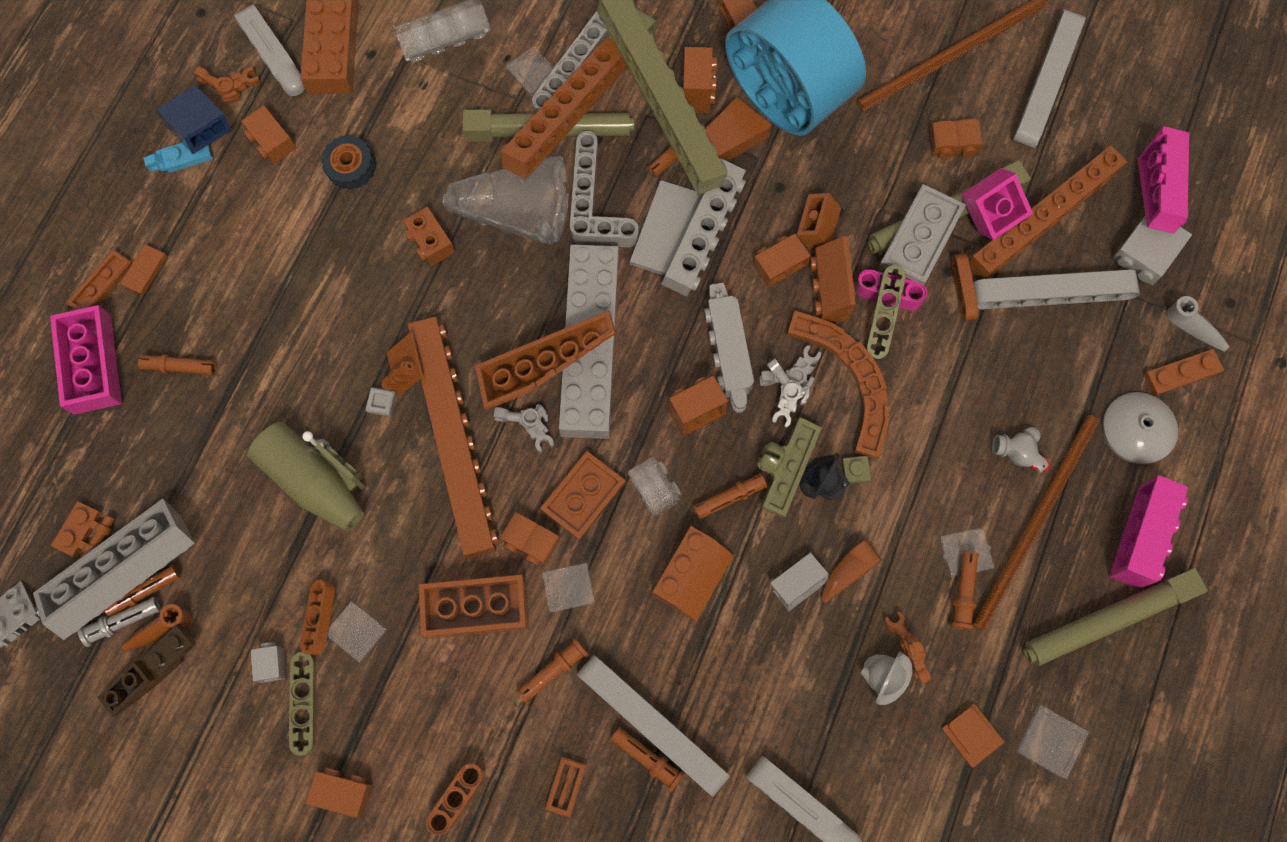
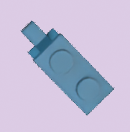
M182 143L162 148L156 151V154L144 157V162L150 172L161 170L171 173L213 159L210 145L192 154Z

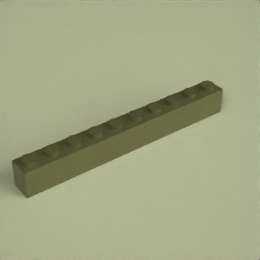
M599 0L597 9L599 16L695 191L699 195L722 187L727 176V167L724 162L720 161L715 145L710 143L704 126L697 120L693 106L688 104L683 88L678 86L673 70L668 68L662 51L658 50L655 45L652 33L648 32L645 27L642 15H639L636 11L634 1Z

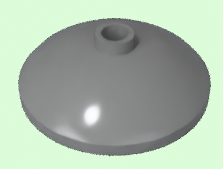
M1141 392L1124 394L1108 406L1103 416L1102 431L1106 443L1117 456L1134 464L1155 463L1166 457L1173 450L1177 442L1178 426L1173 412L1162 400L1153 395ZM1144 420L1149 422V427L1144 425Z

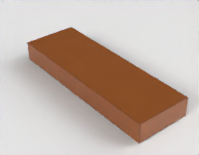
M113 249L66 304L74 310L100 305L126 275L132 262Z

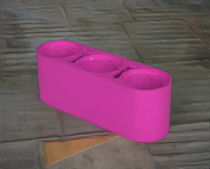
M864 270L861 272L855 284L856 294L864 299L877 301L883 273L874 270ZM887 274V277L891 278L890 286L885 284L884 290L887 287H891L898 292L899 287H894L895 280H900L901 277ZM905 279L899 308L910 311L919 309L927 296L926 287L912 280ZM868 281L872 284V287H866L862 282ZM891 293L884 294L882 303L893 306L895 304V296ZM909 294H916L919 299H912Z

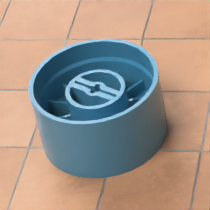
M767 0L732 28L726 36L725 48L727 58L742 90L769 121L790 134L802 136L811 132L861 90L865 83L866 66L861 48L845 20L826 0Z

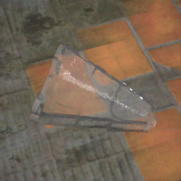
M551 156L545 158L527 179L503 169L490 174L486 172L450 183L447 192L443 196V205L448 212L482 226L489 225L503 232L512 233L537 243L554 245V242H558L563 233L568 210V193H565L566 188L563 183L568 180L563 157Z

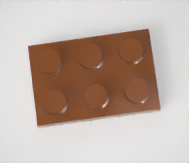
M586 451L540 510L580 541L625 485L626 480Z

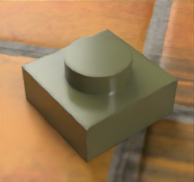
M868 456L842 459L843 474L850 484L871 481Z

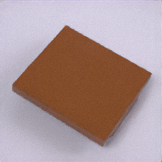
M975 703L941 728L971 768L1005 743Z

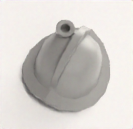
M899 651L896 658L888 655H874L869 657L864 663V668L860 674L877 693L878 697L875 703L878 705L892 703L908 687L912 677V663L909 657Z

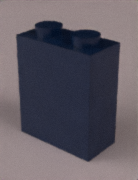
M196 86L191 87L156 109L164 125L192 154L232 130L224 113Z

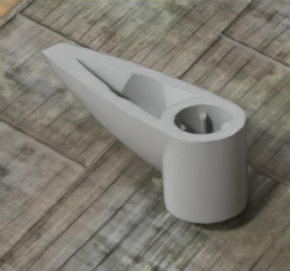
M1183 296L1168 308V319L1185 332L1224 352L1230 347L1220 332L1203 315L1197 312L1198 303L1194 298Z

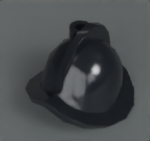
M837 452L834 455L815 459L806 466L799 483L800 490L806 497L815 499L817 496H822L828 500L840 499L844 489L850 485L838 464L840 455Z

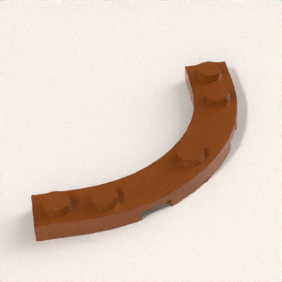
M794 311L787 336L811 342L827 349L837 356L854 376L863 402V421L854 453L878 460L887 433L890 410L886 393L887 387L876 361L860 342H857L845 333V330L821 318Z

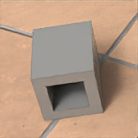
M275 642L259 644V649L251 650L254 682L264 683L287 679L284 648L276 646Z

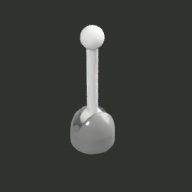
M309 431L303 433V439L312 443L311 447L318 454L321 453L315 447L318 443L323 448L328 445L332 448L327 440H315L313 434Z

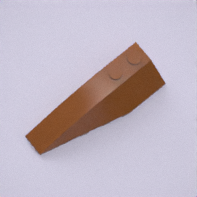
M608 310L475 365L484 408L488 410L532 392L615 335L616 331L610 311Z

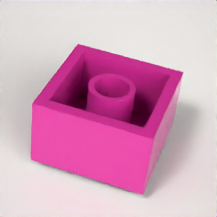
M1002 168L961 194L978 233L992 240L1033 214L1016 173Z

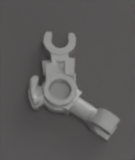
M808 345L802 352V358L799 357L797 363L790 370H786L785 373L789 379L797 381L802 387L808 386L810 389L814 382V377L811 376L807 380V375H810L814 367L811 365L819 361L821 352H818L816 357H810L808 355L810 346ZM762 371L761 376H759L760 386L780 383L772 371Z
M774 358L767 365L781 383V396L777 405L780 410L773 414L772 421L776 423L777 418L780 415H784L786 417L784 426L788 427L791 423L790 412L795 413L796 403L800 398H802L800 405L806 403L809 397V387H802L797 381L789 379Z
M538 404L535 409L527 408L521 410V413L495 407L494 420L500 422H519V425L526 428L532 441L536 439L535 447L537 452L542 453L540 444L543 441L548 442L551 448L554 447L553 439L545 434L548 432V429L541 422L542 417L545 422L548 421V415L543 406Z

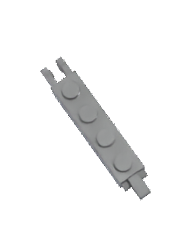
M724 283L712 284L709 286L710 299L708 300V307L704 309L706 323H710L712 330L708 331L710 345H714L716 351L712 356L714 367H719L720 376H717V383L721 390H723L725 397H730L733 411L737 414L743 413L747 404L746 394H749L752 390L754 379L738 299L728 296Z

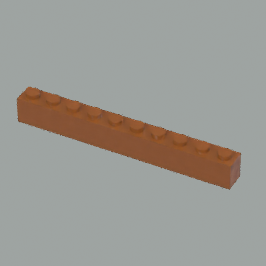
M436 317L409 323V332L413 333L414 341L417 344L419 362L423 369L421 382L463 555L468 560L496 552L495 544H498L499 541L496 530H491L489 520H493L490 506H485L483 497L487 496L484 482H479L477 473H481L478 459H473L471 450H475L472 435H467L466 427L470 425L466 412L462 413L460 405L464 404L461 391H456L454 382H458L455 368L450 367L449 360H452L453 357L449 345L445 346L443 338L447 337L444 324H439Z

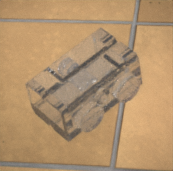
M651 457L642 464L630 469L628 476L652 516L657 517L679 503L680 498L678 496L681 492L674 481L670 483L665 476L668 474V471L663 462H657L654 457Z

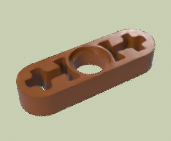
M967 254L953 255L951 258V268L961 317L964 321L977 319L978 303Z
M318 579L310 588L300 641L301 651L305 654L317 656L325 648L335 596V586L332 582ZM320 612L319 620L316 623L317 613Z

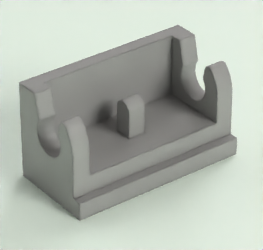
M809 553L772 581L770 585L774 589V594L786 609L790 611L827 583L828 572Z

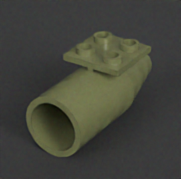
M284 422L274 423L262 431L251 444L247 453L248 458L301 508L346 532L352 530L362 520L364 512L351 492L356 486L361 490L365 488L360 482L363 477L329 445L323 448L318 443L315 446L321 452L318 454Z

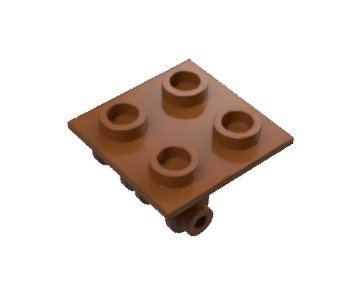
M412 332L387 352L391 372L389 376H385L382 379L381 385L385 390H395L397 397L423 378V369L419 362L417 344L414 341Z

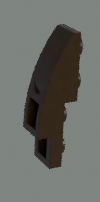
M181 624L175 625L139 661H133L97 698L112 717L118 715L173 672L184 661L182 657L197 643Z

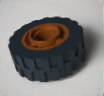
M343 135L337 139L335 138L330 144L326 145V149L322 152L321 163L323 164L322 168L334 185L339 186L341 189H358L362 185H366L369 179L374 176L376 159L367 143L359 137ZM349 160H352V162H351L350 164L345 165L346 162H348Z

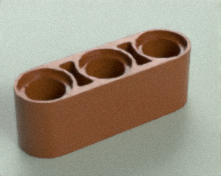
M467 764L460 769L427 818L426 826L431 834L443 835L453 829L486 779L485 770L481 765ZM471 768L476 769L479 774L478 780L474 784L469 783L466 779V773ZM455 791L460 792L463 797L462 804L459 807L453 806L450 801V797ZM439 814L443 815L447 820V825L443 830L435 826V818Z

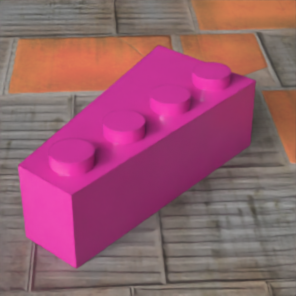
M1162 126L1137 161L1147 227L1174 234L1181 225L1185 224L1188 218L1189 132Z

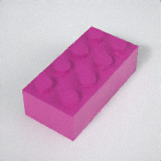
M99 305L51 315L60 407L75 415L122 404L111 315Z
M1160 475L1139 486L1109 575L1110 578L1137 589L1162 579L1165 573V566H1163L1165 558L1170 555L1173 548V543L1171 542L1173 533L1177 532L1181 520L1178 519L1180 511L1185 508L1188 502V496H1186L1187 486Z

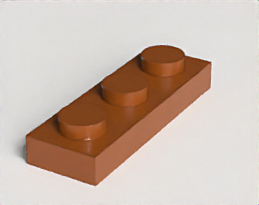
M1214 349L1148 371L1144 374V377L1153 395L1157 396L1220 374L1224 369Z

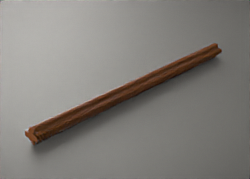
M1049 0L1029 1L947 48L945 51L940 52L938 55L933 56L931 59L879 87L877 90L858 99V107L865 112L867 108H872L874 104H879L884 99L886 100L891 95L893 96L898 91L900 92L905 87L907 88L909 84H914L916 80H921L923 76L926 77L930 72L933 73L937 68L940 69L944 64H948L953 59L955 60L960 55L962 56V54L967 53V51L969 52V50L976 48V46L983 44V42L985 43V41L999 35L1003 30L1006 31L1012 25L1014 26L1019 21L1021 22V20L1028 18V16L1030 17V15L1044 9Z
M1088 415L1084 423H1082L1083 425L1078 430L1079 433H1077L1076 438H1074L1073 443H1071L1072 445H1070L1069 450L1064 456L1065 458L1060 463L1061 466L1057 469L1058 471H1056L1055 476L1050 481L1051 484H1049L1048 489L1043 494L1044 497H1042L1041 502L1036 507L1037 510L1033 512L1034 515L1030 518L1031 520H1029L1025 531H1023L1024 533L1020 536L1018 544L1013 549L1014 552L1010 554L1011 557H1009L1008 562L1004 565L1005 568L1001 571V576H998L996 584L991 589L992 592H990V595L988 594L987 600H985L986 603L982 605L983 608H981L978 616H976L977 619L973 622L974 628L984 632V629H987L985 626H989L987 623L989 624V621H992L990 619L993 618L991 615H995L993 612L995 613V610H998L996 608L999 607L997 604H1001L999 601L1002 602L1000 598L1004 599V594L1007 593L1005 591H1008L1006 588H1010L1011 580H1014L1013 578L1016 577L1014 575H1017L1015 572H1018V570L1016 569H1020V564H1023V559L1026 558L1024 556H1027L1029 548H1032L1030 545H1033L1032 543L1035 542L1033 540H1036V537H1038L1037 534L1039 533L1037 532H1040L1041 527L1045 524L1044 521L1049 516V511H1052V506L1058 500L1056 498H1059L1060 492L1062 493L1061 490H1063L1064 485L1068 482V477H1070L1071 472L1075 469L1074 467H1076L1078 459L1082 456L1081 454H1083L1082 452L1085 446H1087L1086 444H1088L1089 439L1093 436L1092 433L1094 434L1096 426L1100 423L1098 422L1100 421L1099 418Z

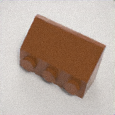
M843 236L816 247L813 257H810L809 260L810 271H814L815 279H812V292L817 293V301L814 302L815 315H819V318L831 323L848 322L856 305L848 236Z
M691 526L654 588L652 596L697 622L734 555L716 540Z

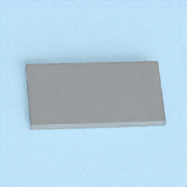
M660 180L632 254L630 265L665 276L701 201L703 193L698 195L694 190Z
M922 184L880 265L886 268L891 265H898L904 269L906 278L924 286L966 204Z

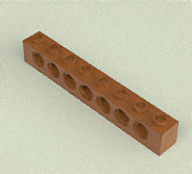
M606 37L600 45H597L591 55L582 61L579 68L570 74L566 82L557 88L553 96L543 103L540 110L530 117L527 124L516 132L514 138L503 146L501 158L504 169L527 179L624 72L627 65L613 40Z
M1110 145L1031 209L1032 215L989 242L973 255L969 261L971 273L978 280L989 279L1118 175L1127 161Z

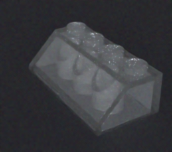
M466 0L392 27L406 61L411 60V62L422 60L424 58L423 55L431 52L433 55L445 51L444 47L452 44L453 47L461 46L466 43V39L485 37L487 35L486 32L491 31L483 5L479 0Z

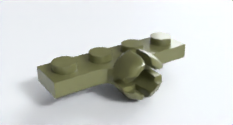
M799 417L796 420L786 446L770 442L763 448L761 452L763 457H759L758 467L768 472L772 476V481L760 508L782 518L786 517L822 427Z

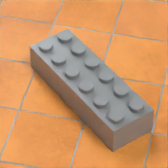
M161 499L36 590L33 595L42 624L65 640L94 617L99 616L113 603L122 599L124 595L136 586L142 584L159 569L164 568L178 555L187 551L195 543L182 516L168 502Z

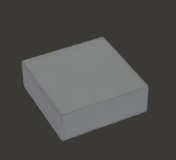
M371 388L365 411L391 417L396 398L395 391Z

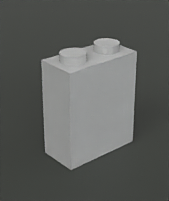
M1144 215L1112 259L1118 262L1119 266L1124 269L1135 270L1141 281L1153 286L1164 275L1192 234L1182 227L1174 234L1148 228L1146 215Z

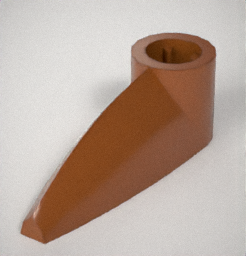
M867 540L853 548L836 566L825 585L821 597L824 604L882 561Z
M175 604L166 605L162 608L159 617L135 632L121 645V648L124 651H129L159 641L175 625L181 624L184 628L188 627L192 619L190 611ZM175 613H178L176 621L174 622L173 619L175 618Z

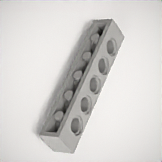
M721 158L720 161L724 162L727 167V176L722 187L726 188L728 192L722 191L719 187L703 194L661 285L686 297L691 289L696 290L701 280L697 275L700 269L705 271L710 260L707 254L709 250L714 251L719 241V238L715 236L718 230L723 232L728 221L725 215L727 211L732 212L737 202V199L733 197L736 192L740 193L746 182V180L742 179L746 170ZM711 206L717 207L719 211H714ZM701 225L708 226L711 231L704 230ZM692 245H698L702 250H695ZM683 264L690 265L693 270H686Z

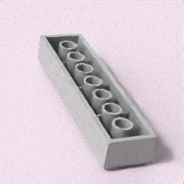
M571 245L565 328L609 310L616 330L619 273L618 246ZM615 335L563 370L559 420L561 437L610 439Z

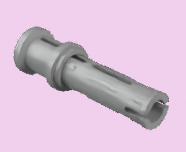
M152 597L110 617L103 615L99 617L98 621L82 626L77 631L78 636L84 646H92L94 641L104 637L110 638L115 634L116 630L160 612V604L155 597Z

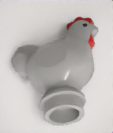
M1035 427L1025 429L1023 432L1016 434L1012 439L1006 434L996 435L993 439V454L1000 457L1008 455L1017 466L1030 467L1039 473L1042 471L1047 472L1051 466L1048 458H1043L1038 452L1037 442L1041 434Z

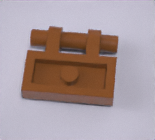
M77 501L51 546L75 558L83 550L84 552L80 557L82 558L100 545L106 535L109 536L112 531L110 527L115 519L105 515L102 522L98 523L103 513ZM94 529L96 532L88 544L86 541Z

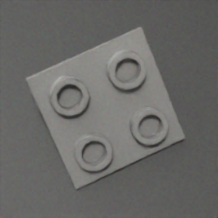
M22 581L0 597V648L10 645L13 640L23 634L21 629L27 631L29 629L28 625L32 626L41 620L37 606L34 607Z

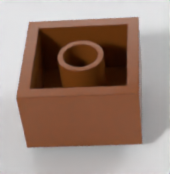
M685 47L683 90L688 104L693 106L695 113H710V104H715L717 57H712L713 48Z
M714 376L708 379L702 377L693 383L694 386L686 390L684 388L678 389L669 398V414L682 437L726 414L728 400Z

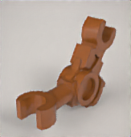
M199 66L193 72L195 76H198L196 79L198 82L214 86L218 94L223 97V102L228 104L239 101V92L246 90V86L255 87L261 83L258 76L250 78V76L256 74L253 67L246 68L243 74L238 72L230 77L219 78L210 75L208 71Z
M897 612V623L891 622L886 617V628L891 632H896L899 636L902 650L912 663L915 678H919L921 684L930 681L931 676L923 659L926 656L924 648L918 638L906 630L903 613Z

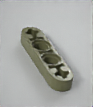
M898 265L887 267L881 279L866 349L875 359L885 357L890 348L906 277L904 269ZM893 269H896L897 274L901 275L900 280H895L894 287H899L898 292L892 289L884 290L885 284L890 286L891 278L887 277V274L893 272ZM886 293H891L895 296V304L891 307H885L882 304V297ZM880 317H886L890 321V326L885 331H880L876 326V322ZM874 332L880 335L888 334L887 340L884 338L881 340L884 351H879L878 354H874L875 351L871 349V345L876 344L878 337H873Z
M303 652L296 653L290 662L289 747L292 753L299 756L309 755L316 746L317 663L313 655ZM303 657L309 661V666L304 667V675H310V679H297V675L302 676L303 670L298 667V662H302ZM301 683H307L310 688L309 694L306 697L300 698L297 695V687ZM306 709L310 717L305 724L301 725L297 722L296 716L300 710ZM296 728H309V732H304L303 734L304 740L309 742L308 746H304L303 751L301 747H297V741L302 740V732H296Z

